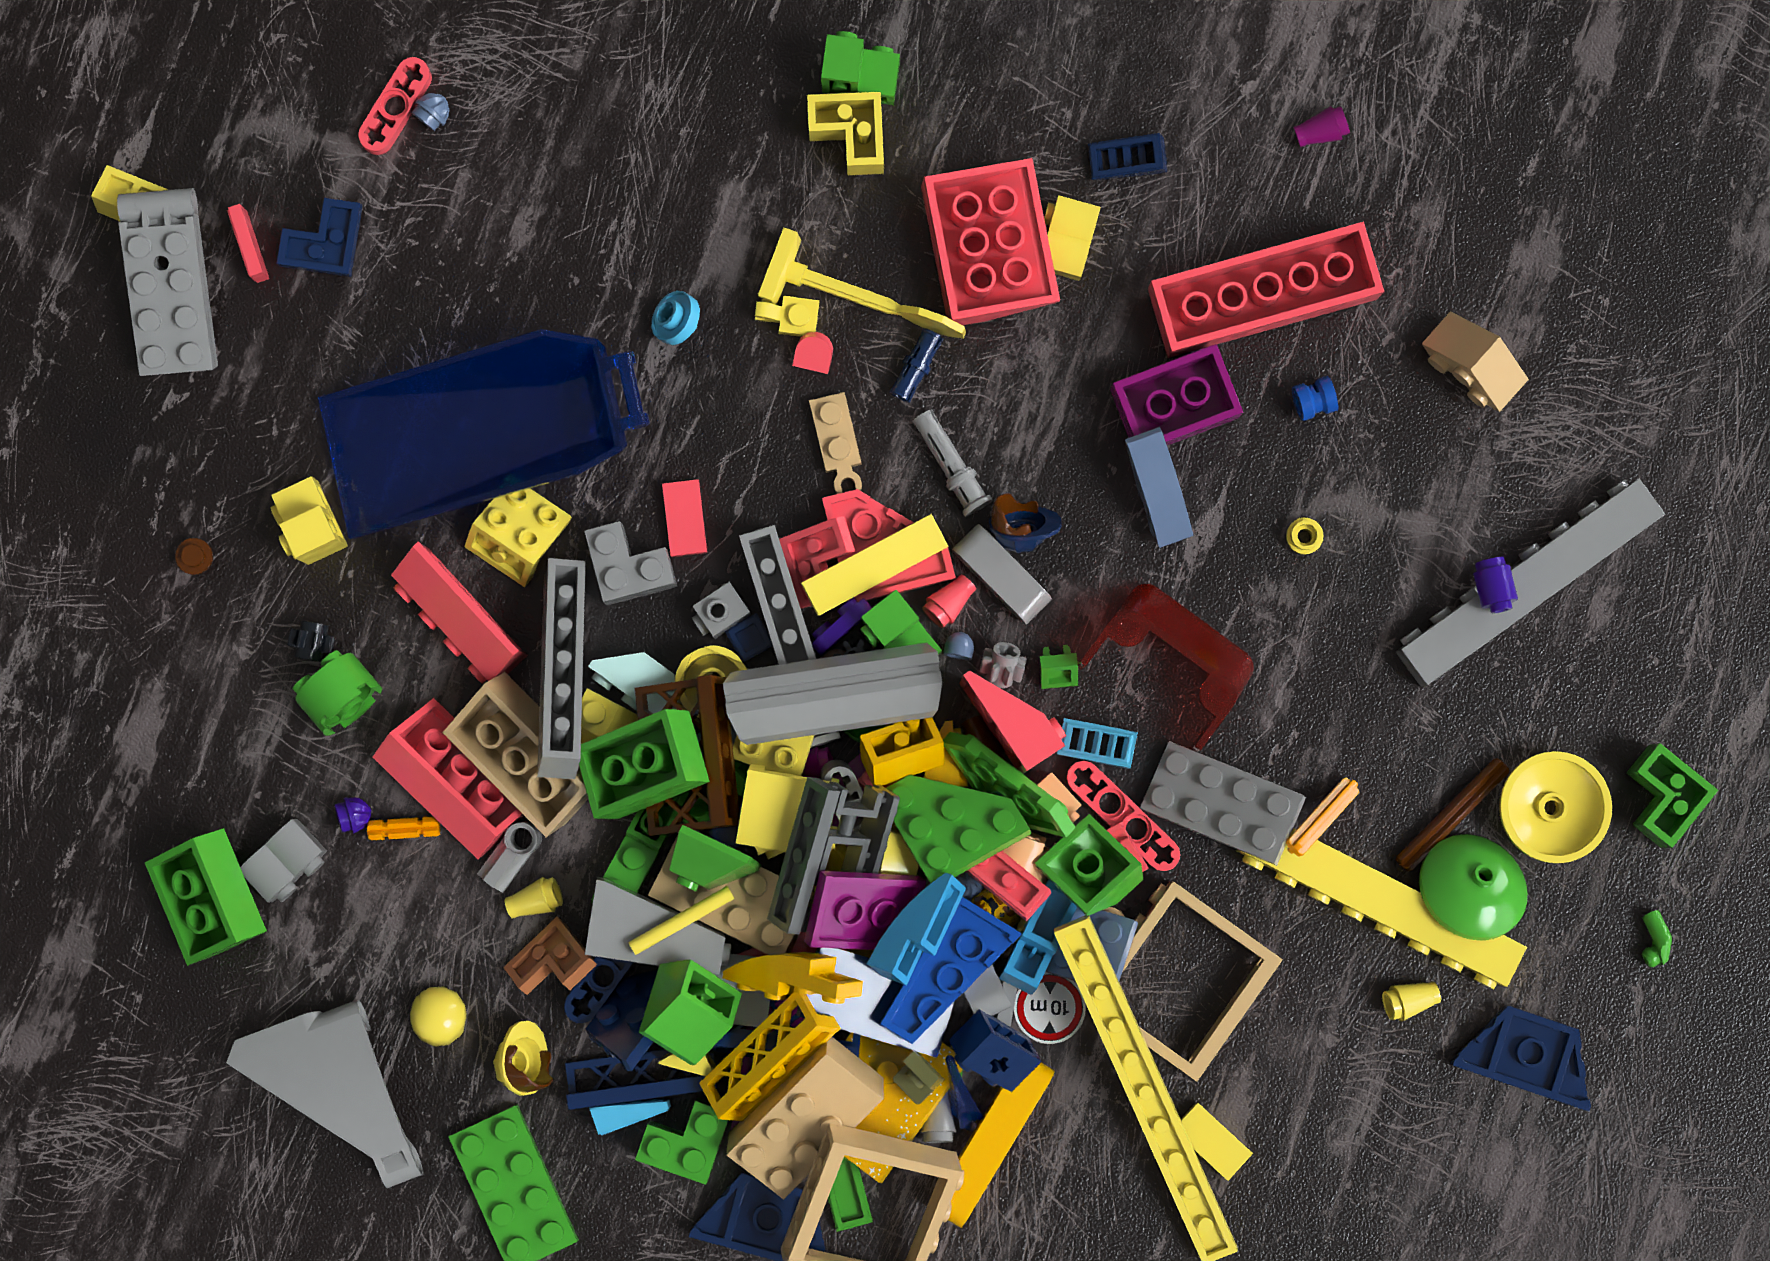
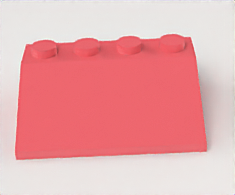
M1032 158L924 177L921 189L947 318L960 325H968L1060 302Z
M971 671L962 676L959 684L1005 750V754L1013 766L1022 773H1025L1065 746L1061 739L1066 737V734L1055 717L1048 720L1044 713Z

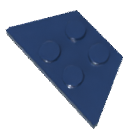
M658 969L623 978L585 1028L590 1039L599 1047H603L610 1057H616L620 1060L627 1071L634 1069L653 1043L652 1040L640 1034L639 1030Z
M1505 1005L1455 1055L1450 1065L1586 1111H1590L1591 1108L1585 1084V1064L1580 1052L1582 1045L1579 1029Z
M741 1172L690 1230L689 1237L767 1259L783 1261L781 1246L804 1188L796 1187L783 1200L753 1175ZM819 1220L809 1249L826 1252Z

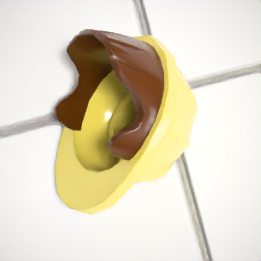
M518 1021L508 1029L503 1042L500 1043L493 1061L497 1080L507 1087L508 1090L519 1096L534 1094L537 1090L543 1089L553 1082V1077L549 1075L548 1071L552 1055L547 1051L544 1034L537 1024L531 1021Z

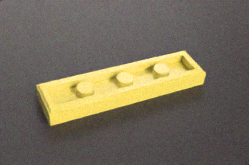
M930 514L801 582V585L817 616L949 546L934 517Z

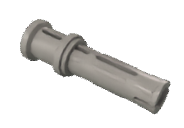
M931 409L917 416L912 422L917 427L948 478L946 480V487L949 491L953 490L964 508L962 511L963 515L968 517L993 501L992 497L985 495L975 478L976 471L971 467H966L936 418L934 411Z

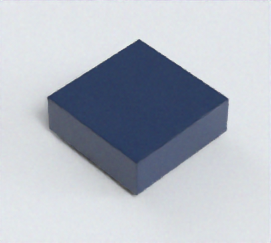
M757 613L725 631L743 663L773 647L770 635Z

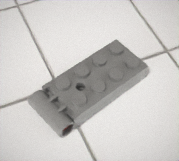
M194 188L118 194L119 230L139 376L215 369L218 366L199 224L198 203ZM160 256L168 259V268L160 266L158 262Z

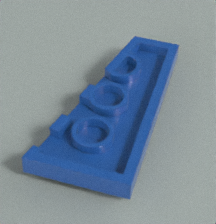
M962 897L936 955L933 956L922 952L907 986L902 985L879 1025L908 1043L913 1044L1022 933Z

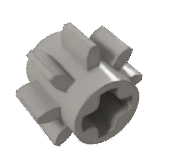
M999 642L994 645L993 650L985 648L979 672L986 674V680L995 686L1008 688L1012 685L1013 680L1016 682L1022 681L1027 658L1020 657V650L1017 646L1007 642Z

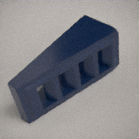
M1160 133L1088 144L1093 181L1167 172L1164 137ZM1146 146H1152L1154 163H1148ZM1137 147L1139 165L1133 166L1131 148ZM1116 149L1123 150L1124 167L1118 168ZM1108 150L1110 169L1103 170L1101 151Z

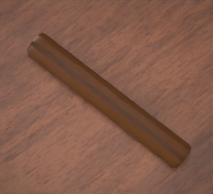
M1498 758L1493 759L1396 857L1398 864L1404 870L1412 871L1426 857L1429 851L1442 841L1509 774L1508 766Z

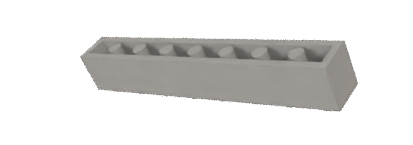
M1626 479L1622 480L1607 491L1610 498L1599 505L1594 500L1578 512L1581 519L1569 526L1565 521L1549 532L1548 535L1552 540L1545 545L1539 547L1536 542L1521 552L1518 556L1522 561L1511 568L1518 595V600L1512 602L1513 609L1491 614L1490 608L1482 609L1477 587L1474 586L1459 597L1462 601L1460 606L1453 611L1447 606L1432 616L1430 621L1433 625L1421 632L1419 628H1416L1400 639L1404 646L1398 649L1396 653L1418 684L1424 687L1432 683L1665 515L1664 511L1642 481L1637 479L1628 484Z

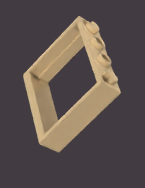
M1169 881L1167 886L1161 883L1156 891L1153 892L1148 900L1153 905L1147 914L1143 916L1139 913L1134 919L1138 922V926L1123 971L1175 898L1260 958L1188 1061L1140 1028L1150 1049L1197 1082L1283 959L1174 881Z
M829 1123L782 1243L781 1254L783 1261H863L809 1249L844 1155L939 1177L905 1260L927 1261L929 1254H933L937 1249L939 1242L938 1232L942 1222H947L950 1217L951 1200L955 1190L959 1191L963 1184L964 1170L961 1169L957 1152Z

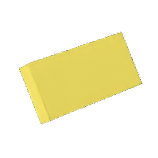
M1198 1102L1180 1119L1193 1149L1227 1181L1253 1154Z

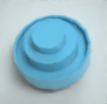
M674 291L667 294L661 299L653 313L651 324L653 334L659 340L669 345H677L685 341L697 328L700 314L698 301L684 291Z

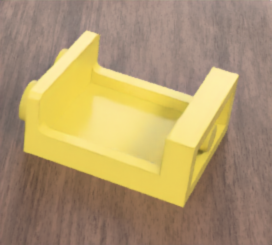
M750 764L747 771L736 843L786 852L807 777L765 770L763 765ZM832 778L831 782L839 784V779ZM831 823L830 829H837V828H838V827H836V826H832V823Z

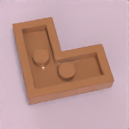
M556 917L503 968L517 987L528 995L552 971L560 982L571 990L597 963L590 955H585L583 945L569 927L559 917Z

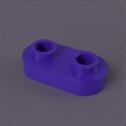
M853 597L837 611L841 617L835 623L831 624L829 621H826L812 634L815 638L812 647L820 656L828 652L861 622V617L872 609V606L866 599L863 598L857 602Z

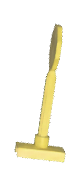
M783 228L758 296L763 298L761 302L777 305L786 282L797 286L804 284L886 314L900 315L910 322L938 334L964 339L966 334L965 327L943 315L920 307L900 305L891 298L808 270V266L794 261L801 243L798 232Z

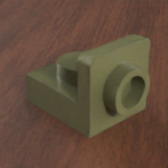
M913 1051L903 1061L906 1065L893 1077V1081L915 1104H921L945 1079L919 1052Z

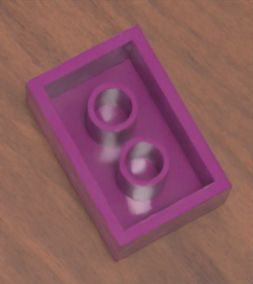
M1217 344L1114 382L1110 389L1128 437L1130 438L1160 427L1167 446L1236 420L1243 413Z

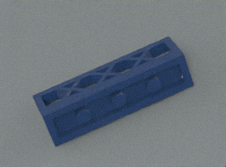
M666 1049L646 1051L640 1060H648L642 1068L638 1065L634 1067L638 1073L630 1084L624 1085L618 1084L608 1076L616 1064L621 1063L616 1057L567 1062L565 1067L569 1093L566 1095L568 1110L700 1092L703 1089L699 1082L706 1076L693 1075L691 1072L680 1070L686 1076L672 1078L678 1070L674 1068L666 1079H655L645 1069L654 1058H660L670 1053ZM709 1053L715 1063L714 1053ZM610 1065L605 1073L596 1066ZM590 1068L601 1078L593 1089L577 1091L575 1069ZM641 1075H643L649 1080L646 1082L636 1083V1081L639 1079ZM604 1080H606L612 1085L610 1087L599 1088L600 1085L604 1082ZM718 1082L715 1084L716 1089L719 1087Z

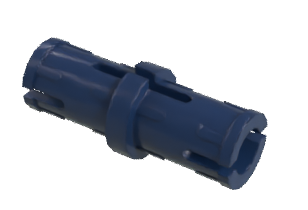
M923 328L910 355L904 357L902 361L904 366L889 393L906 403H910L924 375L928 376L931 370L929 365L944 338L927 328Z

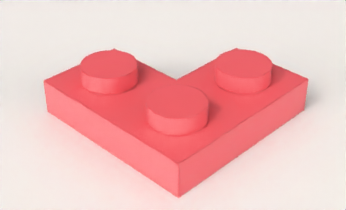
M844 516L832 518L779 539L801 609L812 606L801 582L828 569L827 561L855 551Z

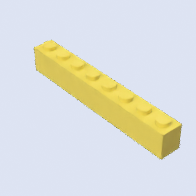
M1318 840L1300 857L1294 853L1290 854L1286 844L1277 866L1236 850L1244 855L1243 863L1259 871H1262L1263 867L1266 866L1277 872L1275 879L1295 888L1297 882L1310 889L1308 896L1326 905L1329 904L1330 900L1343 905L1341 910L1343 914L1360 922L1363 917H1366L1377 923L1374 928L1375 930L1393 939L1397 933L1410 939L1408 947L1427 956L1431 950L1443 956L1440 963L1460 973L1463 967L1476 973L1475 981L1491 989H1495L1497 984L1508 987L1527 949L1526 946L1505 935L1491 940L1479 941L1453 934L1440 925L1430 914L1420 892Z

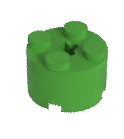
M338 650L333 651L322 660V668L314 675L304 676L293 686V690L297 694L295 701L325 736L335 734L332 727L339 723L343 728H346L355 722L376 701L371 696L374 691L379 694L382 691L381 685L353 653L342 655Z

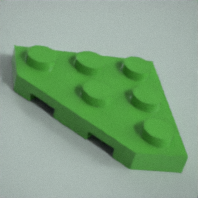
M949 732L943 739L945 749L972 788L977 791L1011 798L1030 829L1067 838L1076 828L1067 815L1068 809L1061 801L1055 799L1028 779L1020 770L1011 766L982 744L978 738L971 734L963 735Z
M908 775L886 788L900 798L893 823L929 884L944 873L956 877L1031 835L1029 826L1011 798L913 775Z

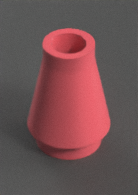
M960 574L954 581L927 597V603L922 609L927 617L938 627L944 628L947 624L952 625L969 597L976 591V587L966 576Z

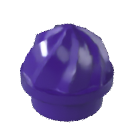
M345 797L343 798L344 802L334 804L341 832L352 831L354 834L367 825L371 817V809L360 798Z

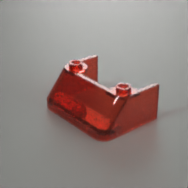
M1152 584L1138 585L1130 592L1078 663V667L1083 670L1107 637L1120 646L1133 647L1139 644L1149 631H1152L1210 674L1200 688L1199 699L1202 706L1213 716L1189 747V749L1195 752L1201 751L1232 709L1252 677L1254 671L1253 661L1246 652L1158 587Z

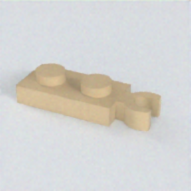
M845 392L809 400L826 473L837 471V476L834 480L836 494L842 493L841 483L846 479L852 480L855 483V488L861 491V478L852 471V467L862 465Z

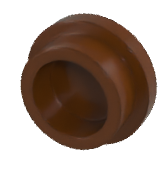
M189 538L178 546L175 559L178 567L183 572L198 575L207 571L211 566L213 552L205 541L199 538Z

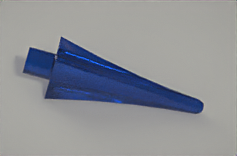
M947 1055L945 1061L950 1082L952 1115L959 1119L960 1129L964 1128L966 1131H973L977 1128V1120L984 1117L969 1093L954 1057Z

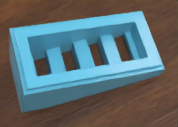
M1067 718L1063 719L1062 729L1066 737L1061 740L1065 746L1057 751V755L1126 769L1131 768L1138 732ZM1073 728L1080 729L1076 750L1069 749ZM1088 731L1095 732L1091 753L1084 752ZM1103 734L1110 735L1106 756L1099 755ZM1117 737L1124 738L1120 758H1114Z
M663 1098L592 1106L589 1109L598 1135H604L670 1110L671 1103L669 1099Z

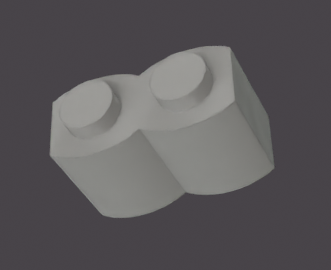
M291 819L240 868L246 880L267 902H274L276 899L283 902L298 888L294 883L304 873L307 877L311 876L325 863L321 857L327 850L298 819Z

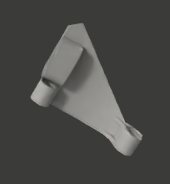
M359 999L324 1013L314 1011L300 1015L234 1041L226 1062L228 1065L373 1158L386 1188L423 1175V1168L417 1150L406 1137L386 1088L367 1033L370 1030L368 1017Z

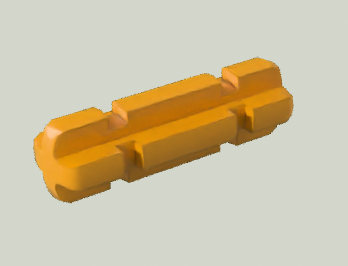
M433 816L423 817L422 820H419V818L388 819L387 822H384V820H370L367 823L369 840H385V837L389 839L418 838L420 835L433 837L440 835L441 829L440 822Z

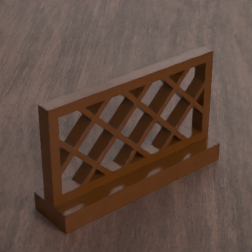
M706 675L697 677V679L635 688L638 720L652 715L648 711L647 695L658 693L667 701L662 710L672 709L673 707L677 710H687L677 701L686 689L697 688L698 702L690 712L693 724L701 730L699 746L701 752L703 751V760L710 781L691 789L693 794L683 808L672 798L647 807L649 836L679 833L682 825L695 831L739 826L740 814L731 724L726 713V699L723 690V682L726 680V677ZM669 691H675L672 696H670L667 693ZM699 797L708 804L709 821L698 822L688 813ZM666 802L678 814L669 826L660 827L658 812ZM684 818L689 822L686 824H680Z

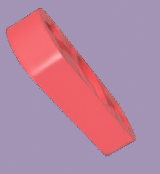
M410 57L399 64L361 125L358 134L359 141L369 153L381 155L391 149L411 117V112L417 106L416 100L424 96L430 86L432 75L423 60ZM417 68H420L419 72L423 78L420 81L414 79L409 85L408 90L410 93H413L410 98L403 90L396 87L400 84L405 89L409 82L406 72L408 70L414 72ZM392 97H400L405 101V109L399 115H390L385 110L387 101ZM379 115H382L387 122L395 125L393 128H390L385 124L381 131L385 138L382 143L375 141L371 145L372 140L368 134L370 131L375 133L379 131L383 123L377 118Z

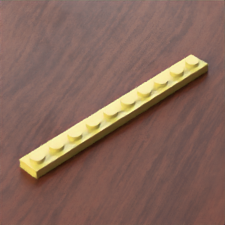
M1085 915L1054 928L1055 937L1201 1261H1215L1237 1252L1236 1242L1090 916Z

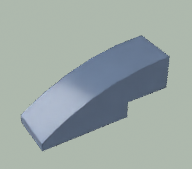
M1158 427L1125 439L1138 494L1145 508L1150 532L1158 547L1161 548L1194 536L1183 494L1161 428Z

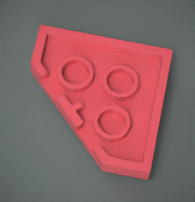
M858 489L822 498L827 520L840 516L845 517L855 549L854 552L838 557V563L914 523ZM948 547L854 598L857 602L863 598L869 601L888 596L895 590L901 593L956 579Z

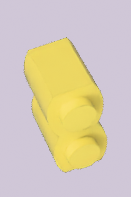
M1059 195L1055 204L1048 202L1044 220L1045 224L1049 225L1047 235L1056 275L1078 281L1081 279L1101 207Z

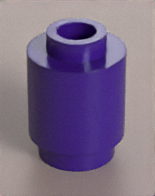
M1504 557L1490 558L1475 563L1476 572L1473 575L1481 608H1490L1491 614L1513 609L1512 602L1518 600L1511 567L1506 565Z

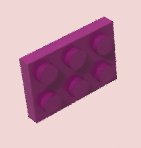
M820 871L804 942L809 947L874 950L894 919L911 900L925 889L927 881L918 875Z

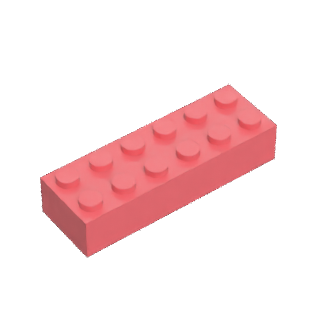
M1360 222L1152 280L1148 287V292L1166 354L1170 358L1377 300L1384 293V288L1365 224Z

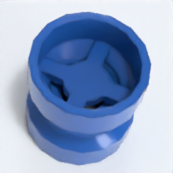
M1328 376L1317 379L1313 385L1307 386L1302 383L1292 387L1293 401L1301 421L1312 419L1316 413L1321 411L1326 414L1338 411L1337 395Z

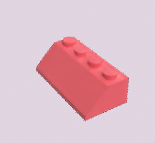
M417 542L391 574L398 582L393 587L407 603L414 600L422 608V611L418 613L420 618L432 630L438 626L447 637L443 640L444 644L457 657L463 653L472 663L468 670L482 684L486 680L490 681L504 672L508 674L527 657V654L433 552L420 542Z
M433 698L392 730L372 758L469 852L479 859L504 837L511 825L516 824L524 815L442 733L454 720V717Z

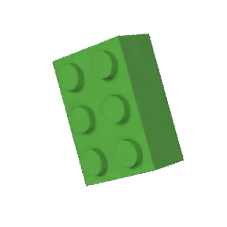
M664 709L581 744L579 767L594 819H620L710 782L688 710Z
M224 828L192 838L145 862L187 966L218 955L267 931Z

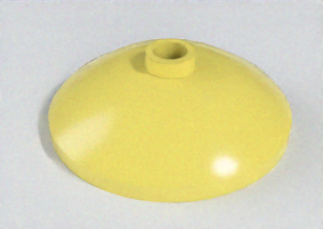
M1545 752L1524 760L1510 773L1502 788L1499 811L1507 836L1520 851L1542 862L1566 863L1584 857L1593 851L1603 840L1611 822L1612 800L1604 778L1589 762L1570 753ZM1548 801H1552L1556 806V810L1552 815L1547 814L1544 809Z

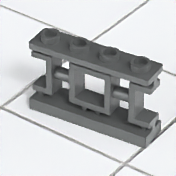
M807 777L767 920L787 934H800V931L806 932L813 900H810L813 886H817L820 871L826 870L833 844L848 845L841 872L878 873L887 848V841L894 817L897 814L900 800L898 795L881 785H865L861 802L845 801L848 789L837 782L830 781L826 783L820 778ZM834 814L841 815L838 828L830 829ZM857 816L863 817L859 832L853 831Z

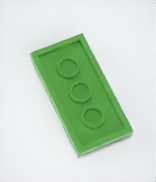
M518 1104L449 1136V1140L504 1261H537L578 1242L579 1239Z

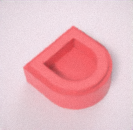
M819 332L804 334L796 346L792 366L828 374L833 355L832 342L826 335Z

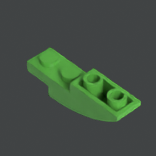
M691 790L671 798L683 808ZM666 802L658 812L660 827L669 826L678 814ZM646 808L637 811L626 831L625 838L603 878L636 893L644 885L670 835L649 836Z

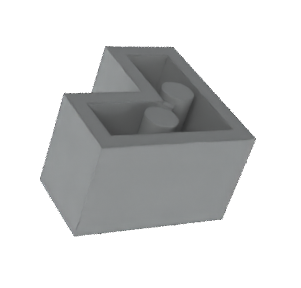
M620 521L584 531L602 600L606 605L678 587L666 547L632 556L624 526Z

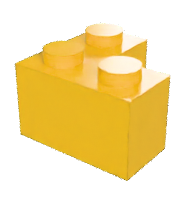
M932 717L885 724L886 727L860 735L861 760L872 785L884 786L899 781L908 775H916L944 765V741Z

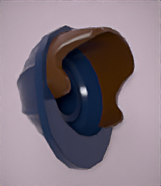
M1005 493L999 495L994 502L992 516L989 518L990 532L996 537L997 542L1004 549L1019 554L1021 552L1033 551L1046 538L1058 533L1062 528L1061 517L1056 512L1038 507V503L1035 500L1028 503H1020L1011 494Z

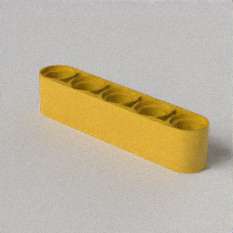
M1041 1062L1012 1092L1000 1087L958 1157L961 1169L964 1170V1180L959 1191L955 1190L952 1197V1208L948 1221L960 1228L965 1224L1050 1083L1055 1070Z

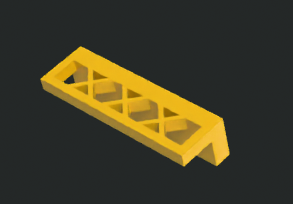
M794 991L699 1082L717 1118L743 1121L841 1029L834 1016L817 1014L808 996ZM799 1006L805 1019L796 1028L790 1027L791 1013L795 1007ZM772 1029H777L776 1047L771 1051H765L767 1034ZM748 1052L754 1053L752 1069L746 1075L740 1074L743 1057ZM723 1076H729L727 1093L721 1098L715 1084Z

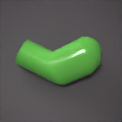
M1655 910L1642 917L1652 937V947L1645 948L1642 953L1644 962L1648 967H1655L1658 964L1664 965L1669 960L1672 936L1660 911Z

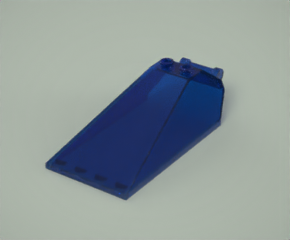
M540 329L318 397L348 538L356 539L572 477L623 451L627 446L624 431L650 425L648 413L643 412L633 365L636 364L634 352H624L607 357L605 346L596 338ZM617 368L619 369L629 416L621 418L611 375V370Z

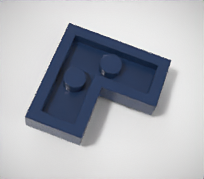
M324 198L318 233L282 228L276 264L279 267L351 277L363 206L357 202Z

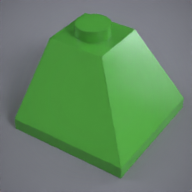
M1090 814L1075 826L1076 828L1067 838L1063 837L1035 862V866L1086 916L1116 905L1143 880L1141 863Z
M682 825L669 871L678 875L676 883L696 892L699 886L710 890L759 871L761 864L738 850Z

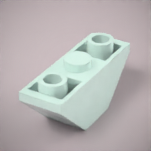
M645 652L592 660L588 666L595 671L591 677L607 690H610L614 685L625 694L621 700L636 711L635 688L675 682V674ZM669 691L667 693L670 696H672L675 691ZM658 693L647 695L648 710L653 714L661 711L667 703Z

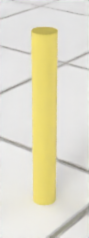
M726 886L628 943L634 954L637 955L735 898L729 887Z

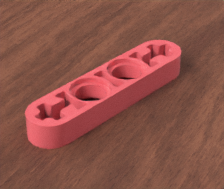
M1088 761L1076 762L1070 766L1066 775L1067 785L1110 828L1123 822L1126 829L1127 823L1133 818H1139L1145 822L1147 827L1145 836L1138 840H1132L1143 859L1152 868L1159 871H1168L1178 864L1180 850L1177 844L1101 770ZM1077 768L1081 771L1087 768L1090 769L1092 774L1089 779L1096 786L1099 785L1100 780L1106 784V787L1100 789L1095 794L1092 801L1086 796L1092 790L1085 784L1078 787L1074 783L1077 779V776L1074 774ZM1108 792L1116 794L1120 799V808L1113 814L1103 812L1099 805L1101 796ZM1154 831L1160 836L1154 842L1161 848H1165L1168 845L1172 849L1169 853V856L1172 858L1170 863L1161 861L1158 864L1154 860L1157 853L1150 846L1147 847L1146 852L1140 848L1141 845L1150 840Z

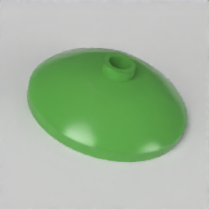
M1463 834L1451 836L1437 843L1422 862L1419 873V887L1422 899L1434 919L1453 934L1471 940H1491L1509 932L1522 918L1526 909L1528 895L1524 875L1515 859L1495 842L1476 835ZM1479 873L1482 874L1487 879V881H1483L1479 877Z

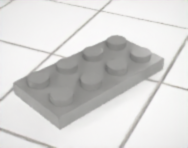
M1169 741L1140 809L1277 866L1286 846V840L1290 837L1306 797Z

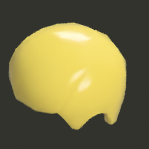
M444 986L427 988L420 995L416 996L412 1004L410 1022L413 1031L421 1041L432 1046L451 1044L464 1032L467 1015L465 1004L457 992Z

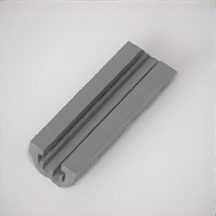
M928 643L730 672L723 682L727 716L739 740L746 745L931 718L938 711L942 688L938 651Z

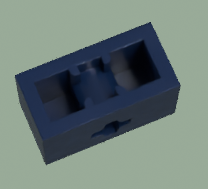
M978 1009L949 1039L956 1053L954 1059L963 1070L969 1073L973 1070L980 1074L991 1086L999 1085L1010 1092L1042 1062L1027 1036L993 1016L986 1014L981 1009Z

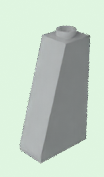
M597 877L585 955L657 966L662 963L691 959L712 974L719 975L721 965L728 966L731 944L725 943L724 933L695 921L635 955L628 943L629 941L677 915L679 912L606 878Z

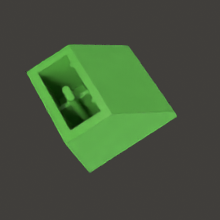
M691 959L662 963L657 971L639 1033L688 1064L696 1065L732 1028L742 993Z

